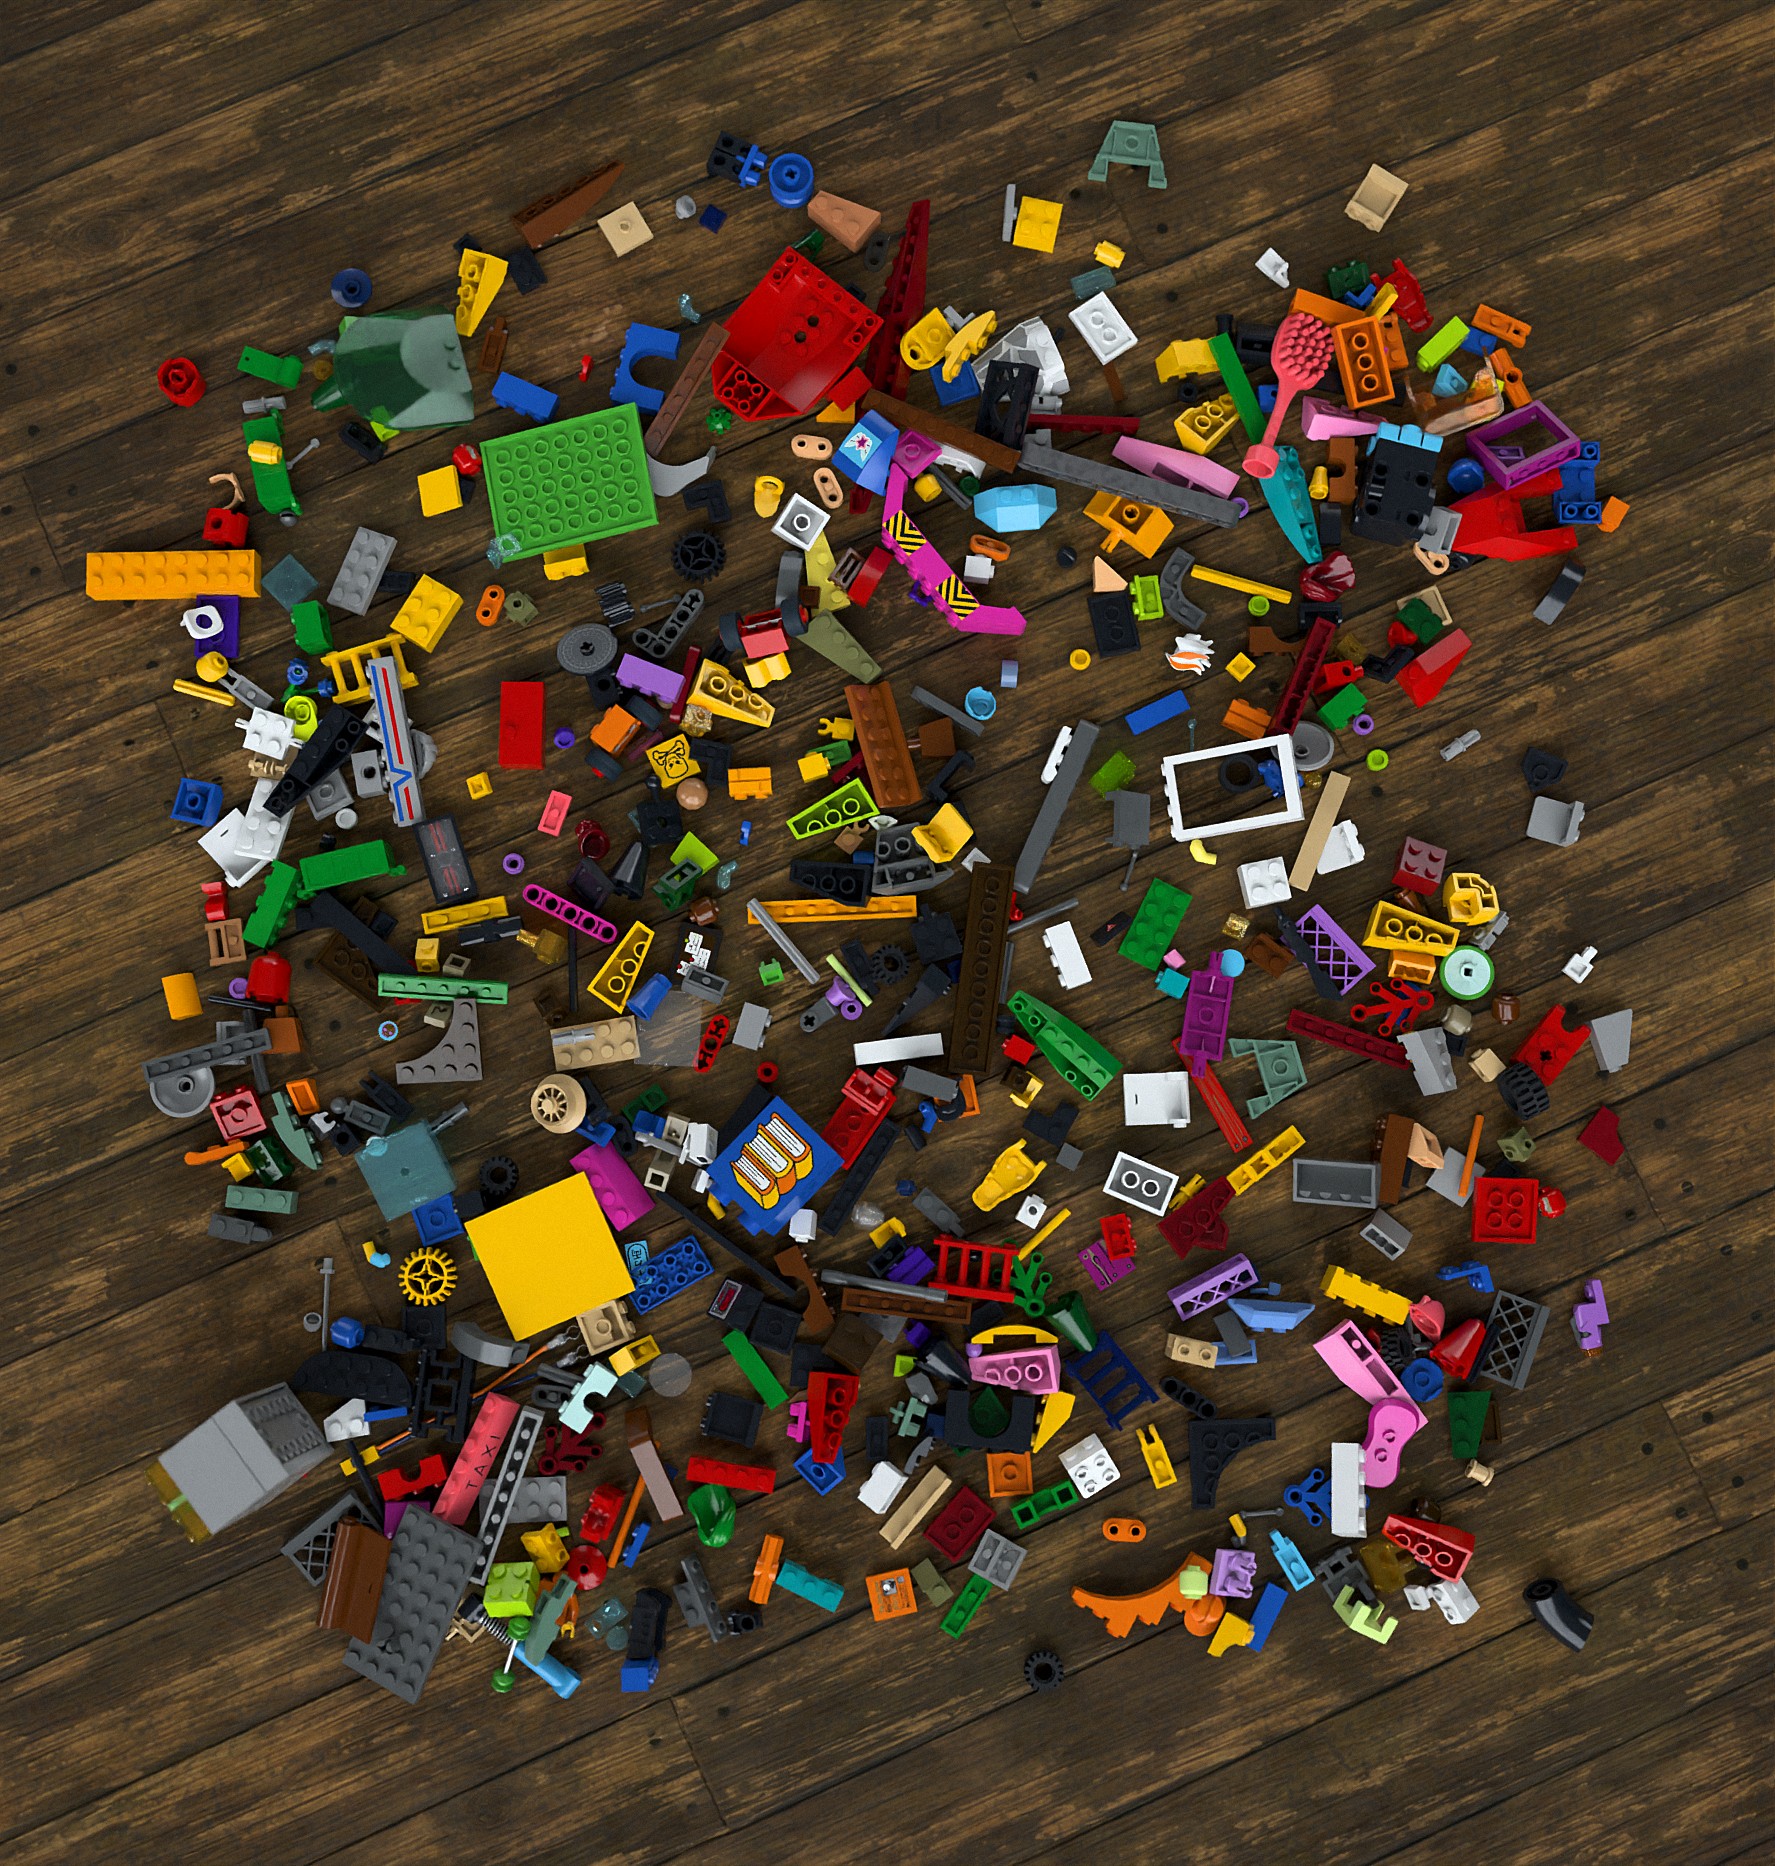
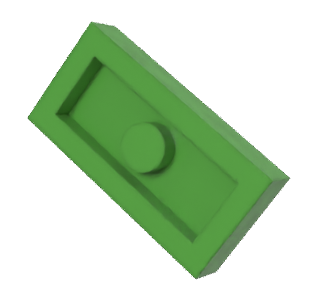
M847 739L807 751V754L815 751L817 754L822 753L823 758H828L830 767L847 763L852 759Z

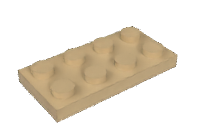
M634 1015L550 1030L551 1038L554 1033L571 1031V1028L576 1030L593 1026V1033L595 1034V1040L576 1042L577 1045H574V1043L559 1046L553 1045L557 1072L641 1058Z

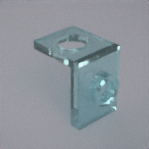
M513 532L490 540L486 553L489 561L492 562L497 570L500 568L503 558L521 551L522 548ZM504 540L512 541L514 544L513 549H504L502 542Z
M613 1597L597 1609L584 1624L594 1637L599 1640L613 1625L627 1616L628 1612L619 1600ZM593 1620H597L600 1623L601 1631L595 1629Z

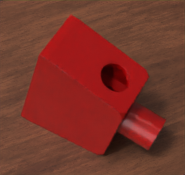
M1351 660L1321 666L1312 686L1314 695L1342 689L1351 682H1355L1357 678L1363 677L1362 666H1354Z

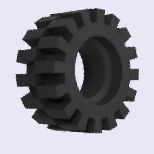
M894 944L884 945L871 956L872 959L869 961V964L872 965L869 969L870 971L874 970V973L871 975L873 977L877 975V982L883 980V985L889 983L890 986L894 983L897 984L907 976L906 974L910 971L908 968L911 966V962H907L910 958L909 956H904L905 950L900 952L901 947L897 946L894 948ZM885 958H890L894 961L896 965L895 972H890L885 968L883 963Z
M495 1156L488 1158L487 1161L482 1163L483 1166L479 1168L480 1174H478V1178H480L479 1183L484 1187L485 1191H488L490 1194L501 1195L512 1191L513 1187H516V1182L519 1180V1169L516 1168L517 1165L510 1158ZM496 1167H502L507 1173L506 1180L501 1184L494 1183L491 1179V1172Z
M1402 1327L1384 1330L1381 1333L1382 1336H1380L1382 1341L1380 1342L1382 1347L1380 1351L1381 1354H1384L1382 1358L1384 1361L1386 1360L1385 1364L1391 1369L1411 1366V1363L1414 1362L1413 1358H1415L1413 1353L1415 1349L1412 1347V1339H1409L1410 1334Z
M1042 1648V1651L1034 1650L1035 1653H1030L1028 1655L1029 1658L1025 1660L1024 1675L1026 1681L1031 1685L1032 1689H1037L1038 1692L1042 1693V1691L1049 1693L1051 1689L1054 1691L1057 1689L1056 1686H1060L1062 1683L1061 1679L1064 1678L1062 1662L1059 1656L1051 1650L1046 1651L1044 1648ZM1042 1662H1046L1052 1667V1673L1046 1679L1039 1678L1035 1673L1037 1665Z

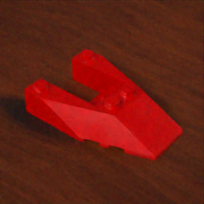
M1553 468L1507 491L1497 481L1492 482L1448 506V509L1463 514L1451 550L1473 555L1482 554L1487 555L1488 558L1507 559L1508 562L1563 555L1578 547L1573 526L1527 533L1519 500L1550 496L1561 489L1563 484L1559 468Z

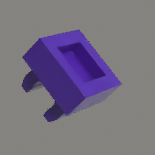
M912 1319L911 1323L914 1324V1328L911 1331L904 1328L903 1332L907 1335L905 1338L919 1349L932 1332L920 1321L916 1322Z

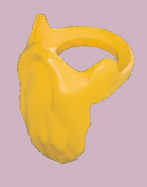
M772 476L756 477L754 505L758 515L765 518L772 516L777 511L780 495L785 489V482ZM766 481L773 482V483H775L776 485H778V487H776L774 484L763 483V482H766Z

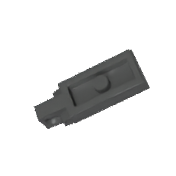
M927 1187L913 1200L912 1204L943 1232L945 1231L949 1234L952 1230L959 1237L965 1233V1230L958 1225L961 1220L957 1217L958 1215Z

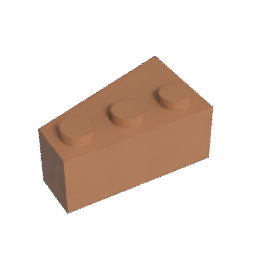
M820 191L808 204V216L854 253L858 251L881 224L880 212Z

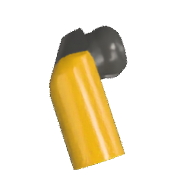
M1235 1514L1229 1520L1236 1532V1535L1231 1537V1542L1235 1548H1238L1241 1545H1245L1247 1530L1239 1514Z

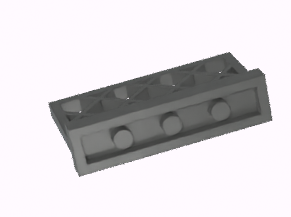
M1498 1290L1485 1330L1487 1331L1495 1318L1502 1316L1507 1328L1502 1329L1500 1333L1509 1330L1514 1342L1503 1346L1498 1337L1497 1342L1500 1348L1491 1351L1488 1356L1493 1368L1487 1371L1481 1370L1480 1374L1523 1390L1551 1308ZM1501 1297L1510 1298L1514 1307L1503 1312L1499 1304ZM1515 1300L1521 1302L1522 1304L1517 1306ZM1524 1305L1534 1307L1532 1317L1524 1320L1519 1308ZM1497 1309H1499L1500 1314L1495 1315ZM1516 1309L1521 1321L1510 1326L1504 1314ZM1523 1324L1527 1331L1526 1335L1517 1340L1511 1328ZM1516 1344L1519 1355L1517 1358L1510 1360L1505 1348ZM1502 1350L1507 1362L1495 1366L1491 1354ZM1509 1364L1512 1370L1510 1381L1501 1378L1497 1369ZM1495 1370L1497 1376L1490 1374V1372Z
M353 1488L285 1541L280 1548V1551L285 1556L288 1555L314 1587L323 1581L327 1575L326 1568L329 1565V1562H327L328 1551H332V1547H329L330 1536H335L336 1533L331 1531V1525L334 1521L343 1519L344 1517L340 1516L344 1513L345 1516H348L349 1509L355 1504L361 1510V1518H356V1521L362 1524H373L378 1533L384 1532L382 1525L357 1497L358 1493ZM317 1535H327L326 1546L313 1545L314 1537ZM299 1549H310L309 1560L299 1559L295 1552ZM313 1550H324V1561H313ZM311 1565L324 1566L323 1574L315 1578L310 1572Z

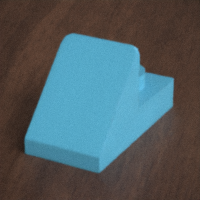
M1442 364L1432 393L1462 403L1468 383L1450 364Z

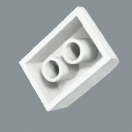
M1119 1151L1103 1192L1163 1217L1179 1176Z

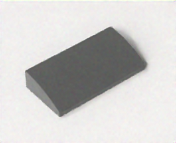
M1309 1157L1294 1158L1293 1201L1377 1208L1382 1163Z

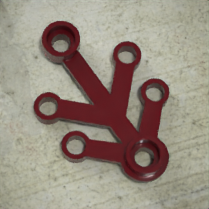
M600 1411L594 1412L593 1417L582 1433H577L572 1438L571 1427L563 1423L561 1448L555 1454V1438L558 1436L559 1431L557 1427L549 1426L545 1430V1454L538 1461L540 1472L544 1475H553L558 1469L574 1470L577 1473L583 1472L587 1467L584 1459H577L575 1462L562 1461L561 1459L566 1454L587 1455L599 1458L603 1453L601 1445L594 1444L592 1447L577 1445L594 1429L600 1430L606 1425V1415ZM596 1416H600L602 1418L601 1424H597L595 1422ZM549 1429L555 1431L554 1437L548 1435ZM594 1447L599 1448V1455L593 1454L592 1450ZM551 1460L553 1462V1467L548 1468L546 1466V1461ZM576 1463H583V1469H577Z

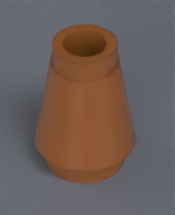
M1402 887L1394 893L1395 901L1405 910L1418 915L1423 911L1413 890Z

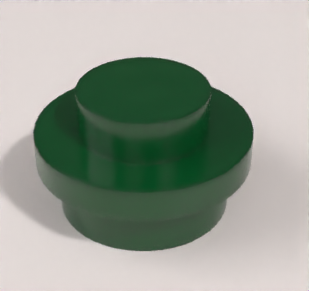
M966 476L959 483V489L968 497L976 495L980 488L979 481L973 476Z

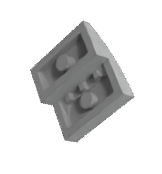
M1448 1146L1442 1154L1445 1161L1443 1169L1435 1168L1425 1184L1463 1207L1474 1191V1176L1482 1177L1486 1169L1474 1162L1467 1196H1459L1458 1191L1466 1156Z
M987 1529L968 1569L1008 1591L1028 1551Z

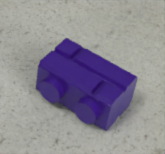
M911 1246L905 1252V1258L900 1263L896 1261L888 1269L889 1273L886 1275L892 1282L915 1285L936 1265L919 1246L916 1248Z

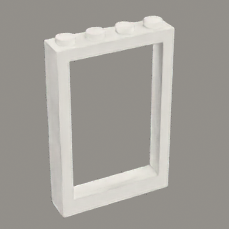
M1289 734L1163 758L1164 764H1161L1163 776H1166L1167 779L1164 789L1166 796L1170 798L1168 813L1173 818L1174 824L1171 825L1172 837H1176V840L1179 842L1305 820L1292 737ZM1277 745L1288 811L1187 830L1183 829L1174 771L1175 764Z

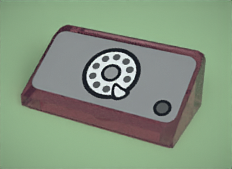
M658 728L654 731L648 730L626 747L623 753L632 763L664 739V736Z

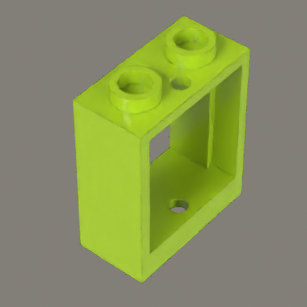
M1455 316L1418 351L1416 357L1418 362L1416 365L1423 372L1427 371L1431 374L1468 338L1470 329Z

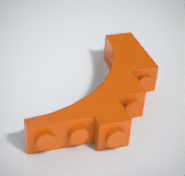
M1191 1551L1182 1566L1170 1578L1144 1592L1127 1596H1105L1088 1592L1074 1585L1070 1594L1074 1598L1073 1602L1078 1606L1084 1608L1086 1605L1093 1609L1092 1613L1101 1619L1104 1616L1106 1617L1104 1624L1108 1628V1633L1117 1638L1119 1635L1126 1638L1137 1615H1140L1138 1619L1148 1625L1151 1622L1158 1625L1169 1602H1171L1170 1606L1179 1612L1185 1610L1189 1613L1196 1599L1184 1598L1185 1595L1180 1593V1572L1187 1570V1566H1200V1571L1206 1572L1209 1576L1214 1565Z

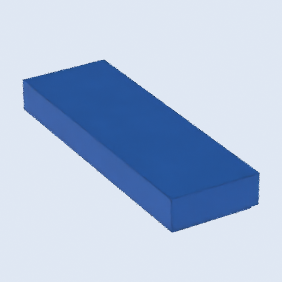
M1179 690L1125 716V720L1133 735L1136 736L1189 710L1190 706L1182 690Z
M1267 1582L1248 1621L1255 1626L1253 1629L1255 1634L1252 1641L1246 1644V1646L1258 1652L1261 1651L1288 1595L1287 1591Z

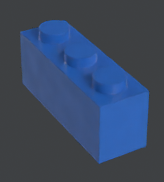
M503 371L492 391V395L498 405L505 408L507 406L512 407L515 412L523 416L528 414L541 424H544V422L551 424L561 404L558 395Z
M655 1652L646 1658H626L621 1668L622 1692L649 1691L651 1684L657 1678V1673H659V1659H655Z

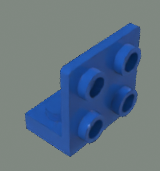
M1467 1261L1461 1263V1267L1447 1266L1440 1268L1441 1272L1435 1273L1436 1278L1444 1280L1468 1275L1469 1284L1475 1291L1484 1293L1494 1291L1488 1266L1480 1264V1262Z

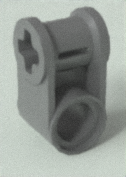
M824 996L802 1014L800 1026L804 1031L812 1032L831 1020L840 1011ZM805 1018H814V1026H805Z

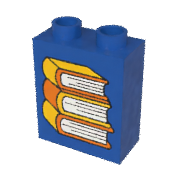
M776 1096L705 1170L715 1180L707 1189L724 1206H727L734 1199L744 1209L737 1217V1220L754 1236L761 1229L775 1236L794 1214L845 1163V1160L781 1098Z

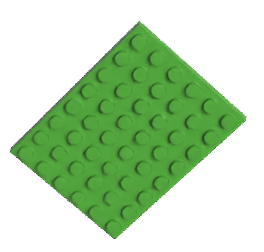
M635 402L479 443L499 556L502 563L659 524L639 411Z

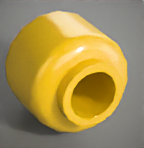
M213 651L201 657L196 663L198 675L208 682L219 680L227 674L229 668L225 657Z

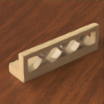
M934 1464L879 1530V1533L890 1542L891 1547L895 1550L952 1483L951 1478L937 1465Z

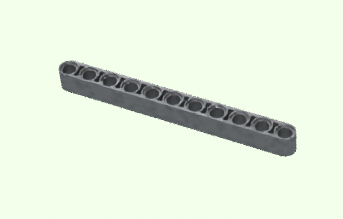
M1032 443L1023 444L1021 457L1018 461V466L1026 470L1226 528H1236L1242 509L1241 505L1232 501Z

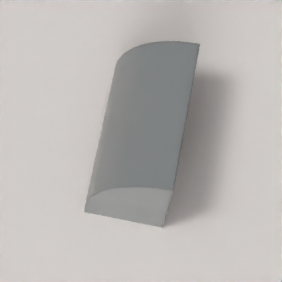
M1380 1208L1371 1215L1359 1233L1392 1261L1406 1250L1413 1234Z

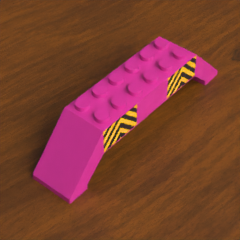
M893 463L890 468L891 472L882 521L881 534L883 538L881 540L888 549L892 548L896 553L894 555L896 560L901 565H906L909 569L907 572L914 581L916 579L919 580L922 585L920 586L921 590L926 596L931 595L933 597V604L939 612L943 611L948 616L946 619L953 628L957 627L959 631L1008 635H1021L1024 633L1027 621L1014 606L1006 609L980 605L903 512V494L908 490V477L896 463Z

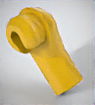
M709 1192L707 1206L716 1219L719 1220L726 1213L720 1206V1201Z

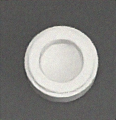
M343 808L336 814V823L342 829H353L358 823V815L350 808Z

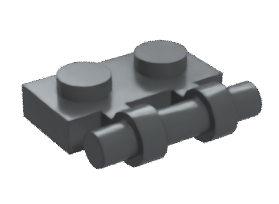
M1348 1545L1342 1549L1338 1548L1334 1551L1335 1554L1326 1560H1320L1318 1565L1312 1568L1316 1576L1323 1572L1327 1576L1320 1583L1333 1602L1337 1600L1345 1584L1356 1588L1357 1583L1369 1579L1358 1559L1355 1558L1350 1562L1347 1560L1346 1557L1353 1553ZM1340 1561L1343 1567L1332 1573L1330 1567Z

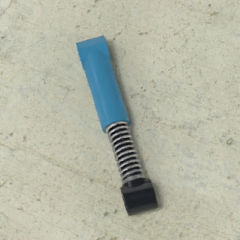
M471 1592L457 1610L460 1616L471 1624L476 1622L482 1624V1626H485V1629L488 1628V1631H491V1634L497 1635V1639L503 1640V1644L507 1643L506 1646L509 1645V1648H511L513 1639L507 1634L509 1625L507 1626L504 1620L501 1621V1618L490 1617L483 1604L484 1598L476 1592ZM526 1639L517 1641L513 1655L551 1684L556 1693L568 1699L582 1682L580 1675L572 1668L565 1667L548 1652H546L544 1659L540 1661L537 1667L533 1666L525 1658Z

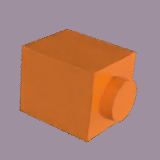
M1611 496L1601 508V523L1596 525L1602 531L1612 533L1619 526L1630 506Z

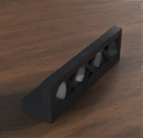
M758 1083L718 1133L715 1160L774 1099V1096Z

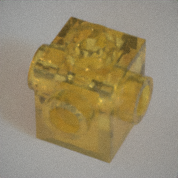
M689 703L683 712L678 728L686 731L690 736L701 738L705 732L709 733L713 721L710 719L713 712L708 711L704 706H696Z

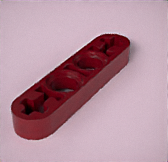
M690 646L682 672L686 681L677 703L673 702L669 718L670 722L677 724L682 722L687 706L686 701L700 662L702 647Z

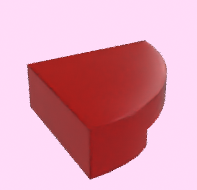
M585 354L581 361V364L584 366L581 373H579V380L586 383L594 363L592 357Z

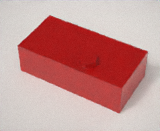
M501 682L499 765L503 769H545L547 687L544 682Z

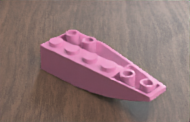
M1126 436L1120 437L1112 452L1113 456L1153 479L1225 500L1228 499L1240 478L1239 475L1204 456Z
M1345 1318L1313 1344V1347L1336 1376L1374 1406L1380 1400L1387 1398L1398 1399L1412 1405L1419 1414L1417 1431L1428 1423V1420L1351 1320Z

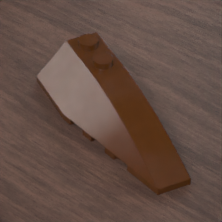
M615 159L593 170L594 175L581 176L576 179V184L567 187L563 185L558 188L559 193L551 197L549 194H546L508 218L528 246L532 249L539 248L545 244L546 240L559 236L562 230L585 214L612 186L626 166L620 160Z

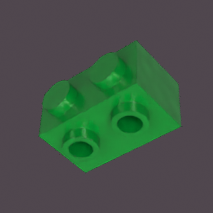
M1351 682L1316 714L1332 732L1337 728L1342 730L1350 723L1349 717L1353 714L1357 717L1366 709L1363 705L1368 700Z

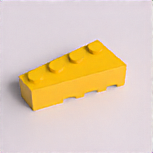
M1380 900L1372 909L1361 945L1447 957L1455 949L1460 930Z
M637 920L588 986L587 990L622 1014L655 933Z
M1329 1264L1319 1287L1325 1290L1324 1295L1332 1299H1336L1338 1296L1344 1299L1343 1304L1354 1309L1356 1305L1364 1308L1363 1313L1374 1318L1377 1314L1383 1317L1382 1322L1395 1327L1396 1323L1403 1325L1412 1301L1387 1289H1382L1377 1284L1363 1280L1358 1275L1344 1271L1345 1269L1339 1266Z

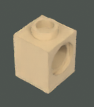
M1490 1048L1478 1049L1471 1055L1472 1060L1468 1062L1484 1082H1491L1507 1068Z

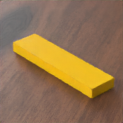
M499 896L424 913L421 916L425 935L479 924L484 920L509 917L505 896Z

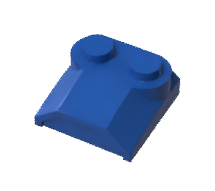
M181 777V784L170 818L199 824L204 827L214 825L223 800L221 786Z

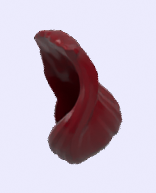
M1334 551L1324 561L1307 566L1299 576L1301 593L1310 600L1322 602L1336 601L1346 589L1355 588V572L1351 560L1343 552Z

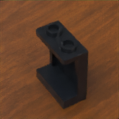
M959 749L927 786L926 796L939 807L947 802L948 794L942 788L960 767H964L968 772L972 773L976 764L974 762L975 758L969 752L965 751L963 753Z
M715 1390L713 1395L709 1394L706 1407L709 1408L707 1416L703 1415L700 1428L704 1429L702 1435L715 1436L744 1444L748 1448H753L765 1403Z

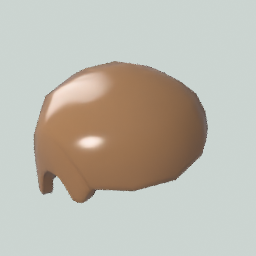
M687 778L679 784L676 797L682 807L688 810H697L706 803L709 790L705 782L699 778Z

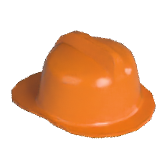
M1210 1584L1208 1585L1207 1594L1203 1595L1202 1599L1195 1600L1189 1613L1185 1612V1625L1193 1635L1207 1636L1211 1634L1218 1626L1225 1612L1226 1597L1209 1593Z

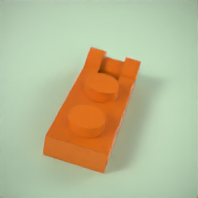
M1483 304L1479 305L1470 324L1511 342L1518 348L1524 347L1525 337L1531 331L1530 325ZM1514 329L1519 332L1518 335L1513 333Z
M1391 311L1387 315H1383L1378 322L1383 346L1388 348L1386 359L1389 371L1408 366L1398 324V315L1395 311ZM1389 323L1390 328L1385 329L1384 324Z
M241 1139L228 1142L229 1146L222 1148L220 1145L208 1147V1152H189L185 1155V1162L189 1165L204 1164L235 1155L239 1152H245L250 1148L249 1142H241Z

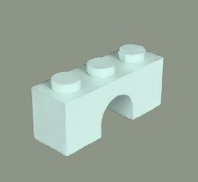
M597 1361L594 1365L590 1364L583 1374L585 1376L581 1384L577 1382L571 1391L572 1398L569 1402L565 1400L558 1410L561 1413L559 1420L580 1434L593 1417V1411L587 1408L583 1402L585 1396L591 1392H598L606 1397L618 1380L616 1373Z

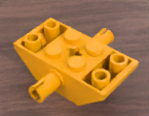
M1102 491L1096 493L1083 511V513L1110 531L1107 538L1100 545L1103 550L1107 547V553H1111L1117 543L1123 540L1148 559H1151L1174 528V525L1162 509Z

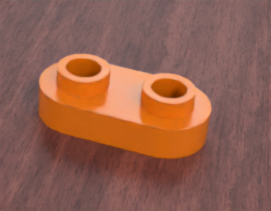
M973 535L969 543V548L973 553L986 555L995 561L1008 559L1011 550L1006 543L983 535Z
M491 585L484 591L476 611L478 621L484 626L494 625L498 620L506 599V594L500 586ZM493 592L498 593L495 598H491V594ZM485 611L490 612V615L488 617L483 616V613Z
M1110 1517L1102 1524L1104 1536L1111 1541L1139 1542L1146 1535V1528L1138 1519ZM1112 1526L1117 1527L1116 1533L1110 1532ZM1135 1527L1139 1528V1533L1137 1535H1133L1131 1533L1132 1529Z

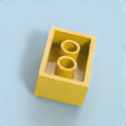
M423 574L390 627L396 633H401L406 639L431 653L464 601L457 593Z

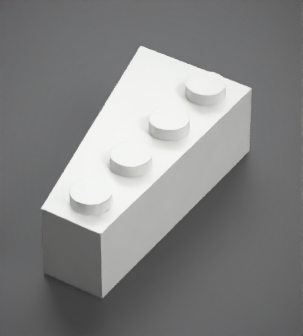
M1332 1443V1533L1342 1537L1367 1538L1366 1496L1364 1493L1366 1474L1363 1472L1366 1452L1358 1443Z

